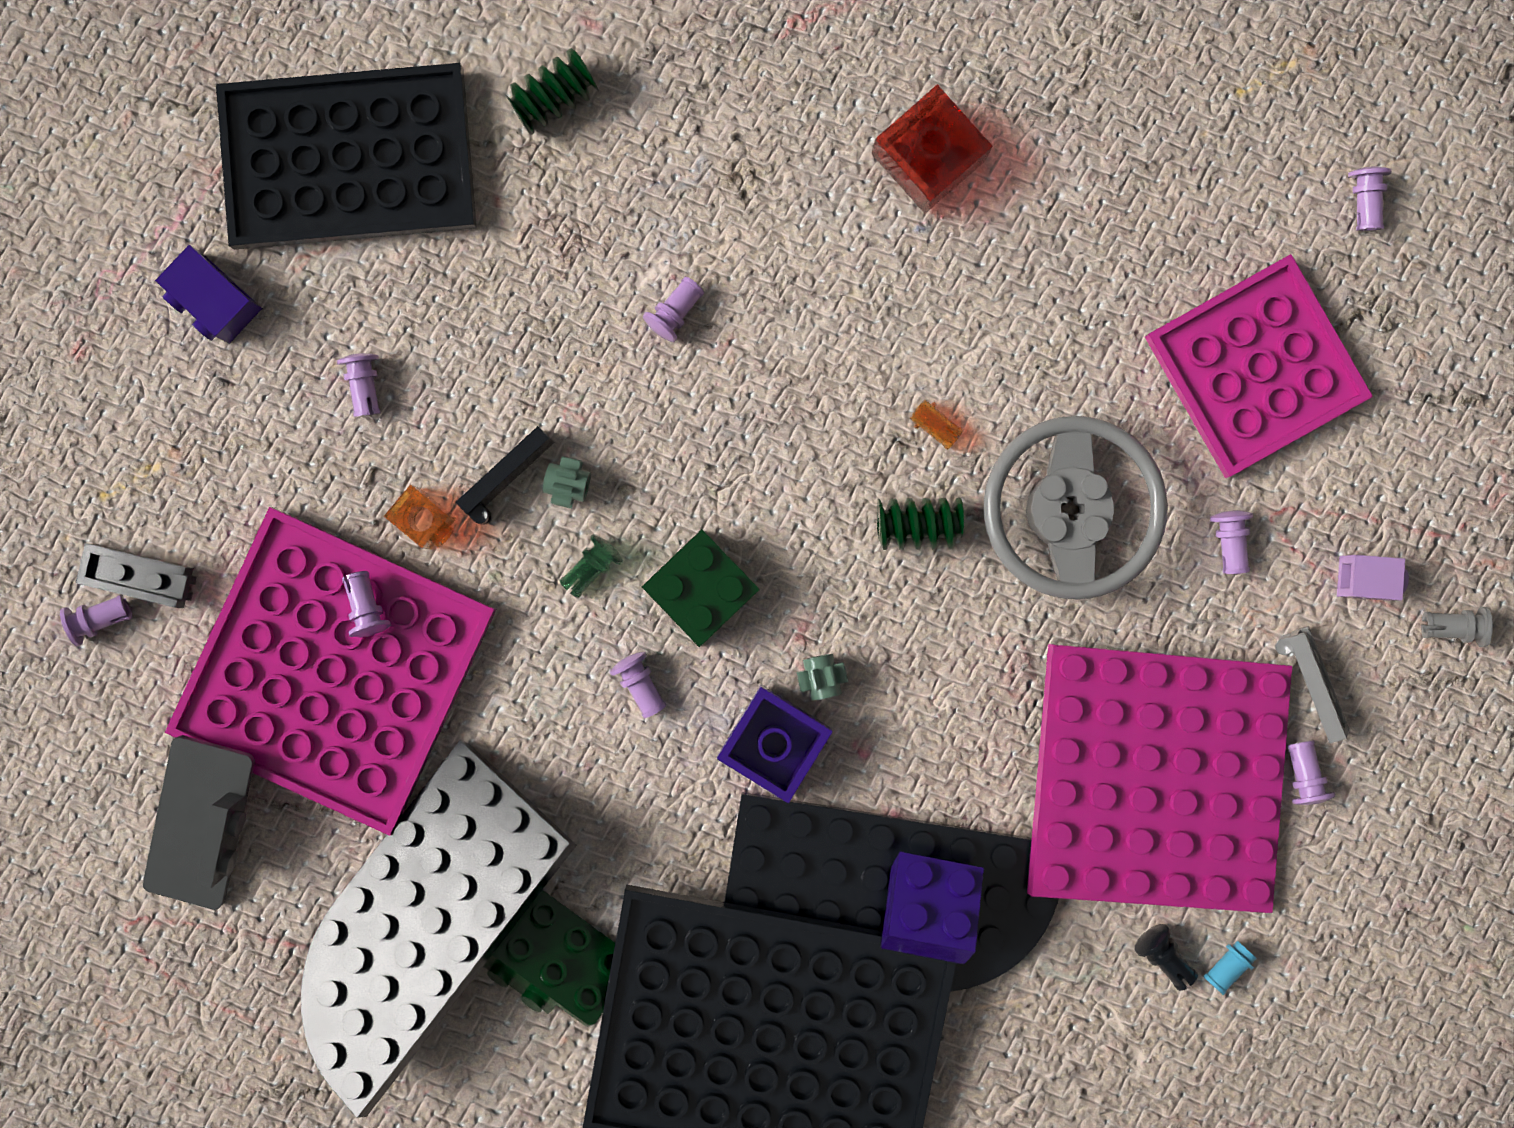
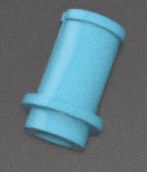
M1238 941L1233 946L1228 944L1226 947L1229 950L1203 976L1222 995L1226 994L1231 985L1248 968L1251 970L1255 968L1252 964L1257 958Z

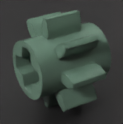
M562 456L560 465L549 463L544 478L543 493L552 495V504L572 509L574 500L585 501L590 485L591 472L582 470L583 462L581 460Z
M833 653L804 659L805 670L796 672L800 691H810L812 701L841 695L840 684L849 682L845 663H835Z

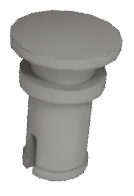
M1480 607L1476 615H1474L1472 610H1463L1461 614L1424 612L1422 616V621L1428 623V625L1421 624L1422 636L1424 638H1460L1463 643H1471L1473 639H1476L1479 647H1487L1490 644L1493 621L1488 607Z

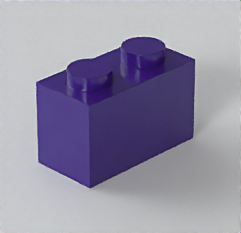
M188 245L155 280L166 291L162 296L163 299L180 313L187 310L196 319L192 323L194 328L210 341L217 337L230 344L263 309L205 254L191 245Z

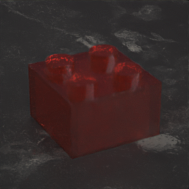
M937 84L874 140L871 154L923 213L926 214L986 161L993 146Z

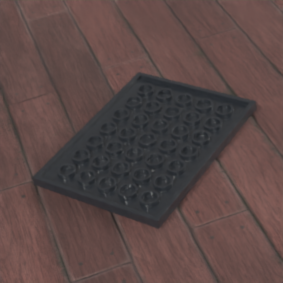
M627 884L624 891L583 1128H923L956 963L882 949L883 931Z

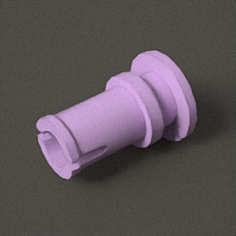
M1371 166L1348 173V178L1357 179V186L1353 187V194H1357L1356 231L1384 229L1383 192L1387 191V184L1383 183V176L1391 174L1390 168Z
M684 277L667 300L656 305V313L645 312L643 319L660 337L670 342H675L677 335L673 330L675 328L680 329L684 325L683 318L697 300L704 295V291L695 281Z
M359 353L337 360V365H346L347 373L343 374L344 381L349 380L354 417L381 413L374 377L378 376L377 370H372L371 361L379 360V355Z
M1233 510L1221 512L1210 517V521L1219 522L1220 529L1216 530V537L1221 538L1223 574L1250 572L1246 536L1250 535V528L1245 527V520L1253 518V513Z
M359 571L343 577L342 582L345 585L352 611L348 615L350 622H355L356 626L349 630V636L368 637L391 626L390 621L380 619L383 610L382 606H377L369 572Z
M118 595L113 599L91 607L86 605L79 606L75 613L68 607L61 608L60 619L62 627L72 644L81 646L84 635L93 637L97 635L100 629L132 619V612L126 598L124 599L123 595Z
M639 652L625 657L609 672L611 676L620 673L622 687H628L642 712L643 718H648L664 709L666 703L662 700L649 676L651 673L649 666L644 667L641 662L647 657L646 652Z
M1314 740L1287 745L1296 777V782H1292L1294 789L1298 788L1300 794L1299 798L1292 799L1293 804L1313 805L1323 803L1335 797V792H1325L1324 784L1328 783L1327 777H1322Z

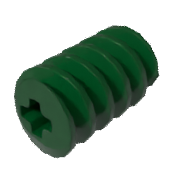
M572 48L566 51L568 64L559 57L552 59L554 73L542 65L538 67L540 81H537L530 74L525 75L526 90L515 82L510 84L512 98H509L507 95L506 97L530 135L534 134L532 120L536 119L545 127L548 125L547 111L560 118L562 117L560 103L564 102L574 110L576 108L575 94L580 95L587 102L590 100L588 89L590 85L599 91L585 63Z
M896 498L889 500L886 510H884L881 500L877 499V535L883 550L888 549L891 538L896 539L899 550H904L908 538H912L916 550L921 549L924 538L929 539L932 550H937L941 538H945L949 550H953L957 538H962L964 508L961 498L955 499L952 509L946 498H939L935 510L929 498L922 499L918 510L913 498L906 499L902 510Z

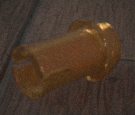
M923 400L909 419L915 423L913 426L915 429L922 428L948 450L957 441V436H960L964 429L957 426L936 409L937 403L932 402L930 404L928 401Z

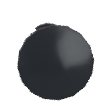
M1166 924L1151 927L1137 940L1135 952L1139 956H1147L1148 961L1152 965L1159 966L1177 990H1186L1187 986L1182 980L1185 979L1192 986L1198 978V973L1177 951L1178 944L1170 938L1171 930Z

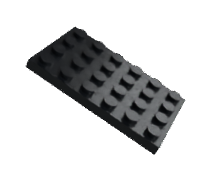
M461 63L216 84L228 246L232 249L477 229L464 69Z

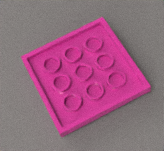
M1291 254L1145 336L1147 343L1225 478L1235 475L1373 397Z

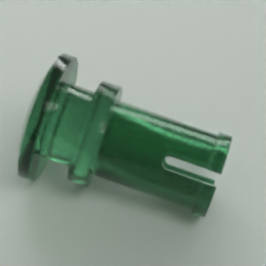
M592 534L590 537L594 543L592 548L586 547L582 551L584 556L559 580L561 585L568 590L577 579H580L571 588L572 591L570 592L576 598H580L582 593L601 573L606 574L610 570L609 564L612 561L618 565H621L623 562L615 547L596 534Z

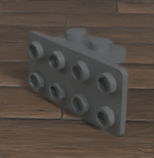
M184 735L173 739L143 879V888L147 892L212 910L219 909L225 903L230 876L237 862L238 853L236 848L239 835L246 821V813L244 811L255 764L253 755Z

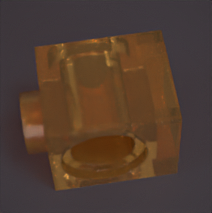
M411 484L384 515L387 520L417 545L429 550L434 545L437 548L441 547L454 532L451 525L457 519L420 487ZM428 509L433 517L432 524L427 530L420 531L415 524V518L421 510Z

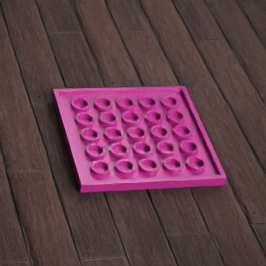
M269 507L165 733L175 738L184 735L250 753L255 759L254 774L391 836L409 802L497 609L285 512ZM359 571L369 572L377 606H382L383 610L380 619L389 620L391 626L386 630L368 637H350L348 633L349 630L356 626L355 622H350L348 615L352 611L342 578Z
M1048 644L1027 893L1034 897L1273 913L1292 666Z

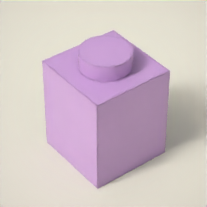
M1365 555L1339 557L1337 597L1385 601L1403 599V593L1406 591L1409 582L1408 571L1405 569V559Z

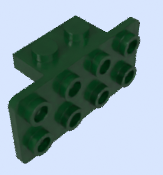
M542 890L483 967L488 970L487 975L496 984L502 987H508L509 985L522 994L520 997L522 1002L532 1010L537 1012L543 1010L549 1014L557 1005L584 1026L591 1027L598 1021L604 1010L615 942Z

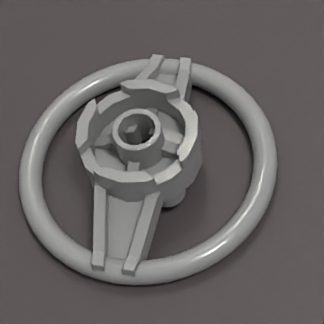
M1066 416L1038 423L1018 435L1003 450L990 472L984 495V520L987 534L992 547L1004 566L1030 588L1043 594L1063 599L1095 598L1114 592L1131 582L1146 568L1156 554L1167 522L1168 503L1165 484L1160 470L1150 453L1136 438L1122 428L1100 419L1085 416ZM1091 434L1111 441L1134 460L1146 481L1151 505L1149 526L1138 551L1123 567L1098 580H1094L1096 542L1105 538L1108 533V529L1112 524L1114 504L1106 480L1102 476L1094 474ZM1054 436L1047 476L1040 480L1030 492L1026 515L1030 529L1049 548L1057 580L1036 572L1015 553L1004 532L1000 511L1002 489L1014 463L1030 447ZM1067 498L1073 500V504L1078 506V514L1074 515L1075 520L1073 521L1069 520L1067 513H1061V505L1068 503Z

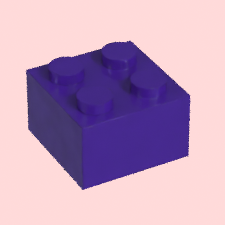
M761 684L720 749L716 759L789 803L833 731L828 725Z
M899 852L891 866L881 948L965 964L975 953L984 868Z

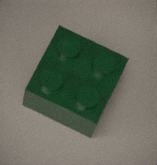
M702 529L642 586L647 594L698 647H701L760 590Z

